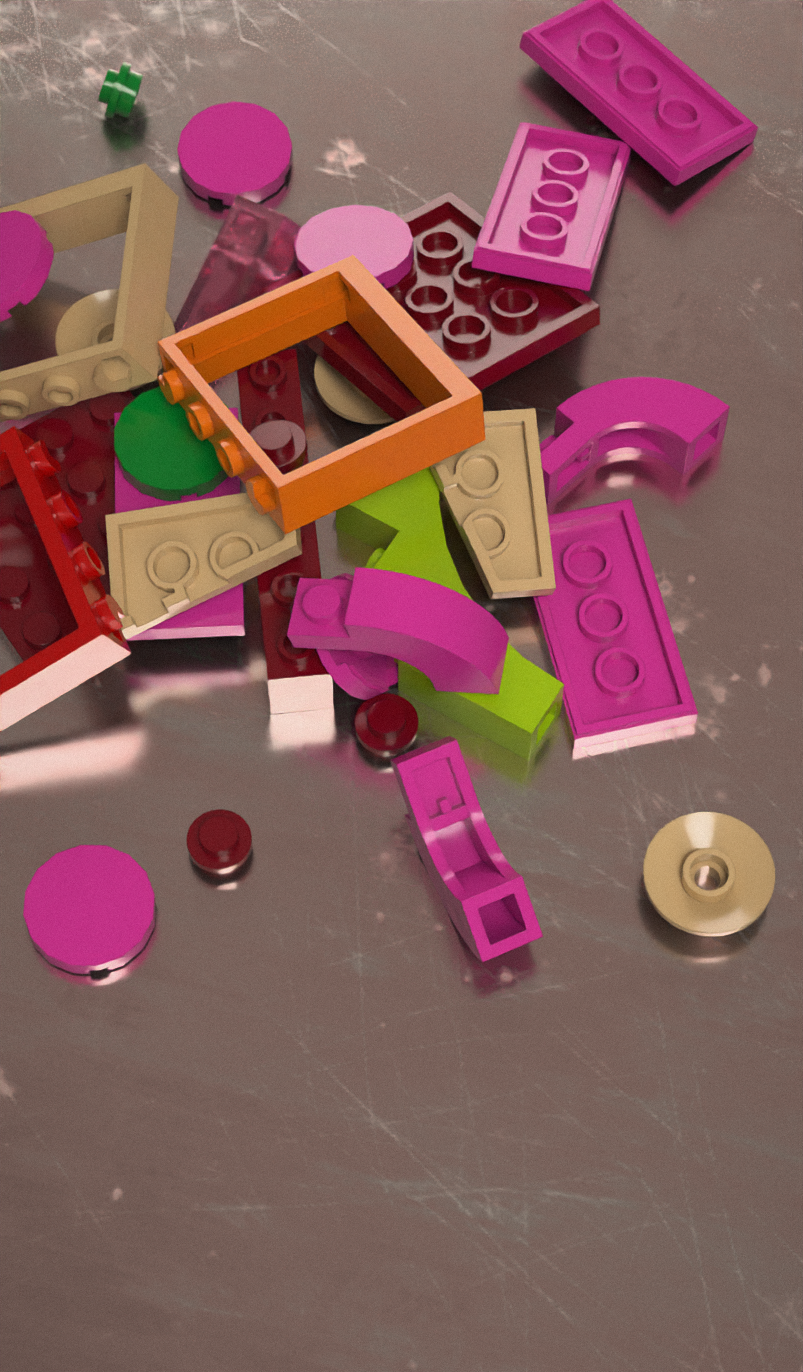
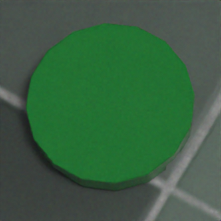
M160 386L141 393L123 409L114 428L115 456L125 479L142 494L164 501H179L181 496L197 492V497L212 492L229 477L222 468L212 443L208 438L201 441L196 437L190 427L185 410L179 403L170 404Z

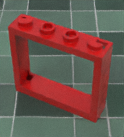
M15 426L0 434V488L15 478L17 479L79 628L0 675V732L131 654L121 630L123 625L120 619L124 618L125 615L115 599L106 594L100 577L105 574L103 563L93 547L83 540L78 529V525L83 523L82 514L73 498L65 490L61 489L56 474L61 472L60 463L50 456L44 440L40 439L35 442Z

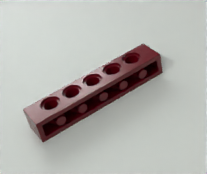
M296 349L281 350L237 370L241 422L248 433L257 426L274 420L293 422L301 427L305 433ZM308 451L302 466L309 463ZM315 521L300 527L301 555L257 576L271 714L334 708L333 679L322 664L317 650L314 648H294L287 636L299 578L322 579Z

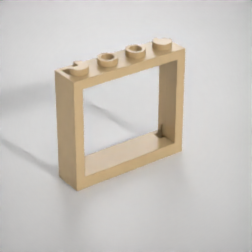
M146 163L0 208V213L16 210L30 214L48 232L47 239L53 244L54 253L126 232L113 340L1 371L0 422L22 419L30 414L60 406H71L78 401L112 392H123L134 386L157 381L160 359L158 341L162 340L179 197Z

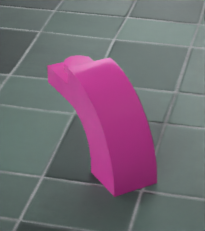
M659 377L614 379L578 392L556 407L554 435L547 437L540 443L546 506L552 503L590 467L614 455L634 453L652 456L666 462L684 475L724 438L730 406L700 388L676 380Z
M361 567L355 568L353 580L299 578L287 636L294 648L355 650L383 654L404 661L419 669L431 680L436 691L499 694L509 640L503 626L490 612L452 589L408 574Z
M447 736L391 759L390 762L408 810L405 818L422 861L451 920L476 957L483 963L543 937L523 877L508 863L489 829L457 740Z

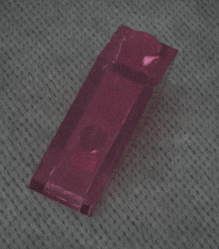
M237 194L174 323L175 334L262 296V288L297 271L294 242L301 226L285 215Z

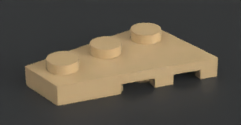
M532 408L484 412L486 440L431 465L429 468L490 599L553 595L556 584L536 410Z
M247 492L105 515L111 596L125 615L120 620L123 625L121 630L126 640L302 554L300 528L285 534L268 513L260 515L256 511Z

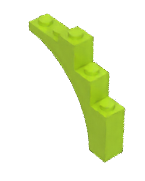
M429 467L336 510L337 529L376 549L365 568L388 570L419 577L452 589L472 600L461 582L446 545L440 511L441 491ZM509 643L499 694L436 691L431 680L423 672L404 661L394 658V662L398 664L399 691L527 761H530L561 713L564 684L525 659Z

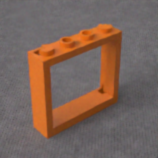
M354 255L158 341L164 373L158 376L157 380L165 398L172 405L179 403L182 406L196 437L201 441L208 438L215 447L218 460L226 474L231 478L238 475L245 484L249 499L260 515L268 513L285 534L486 440L481 391ZM348 321L426 409L283 475L208 383Z

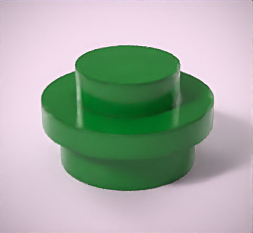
M123 62L119 72L110 68L107 71L98 97L99 102L107 104L106 117L113 119L115 114L129 118L144 76L132 71V64Z

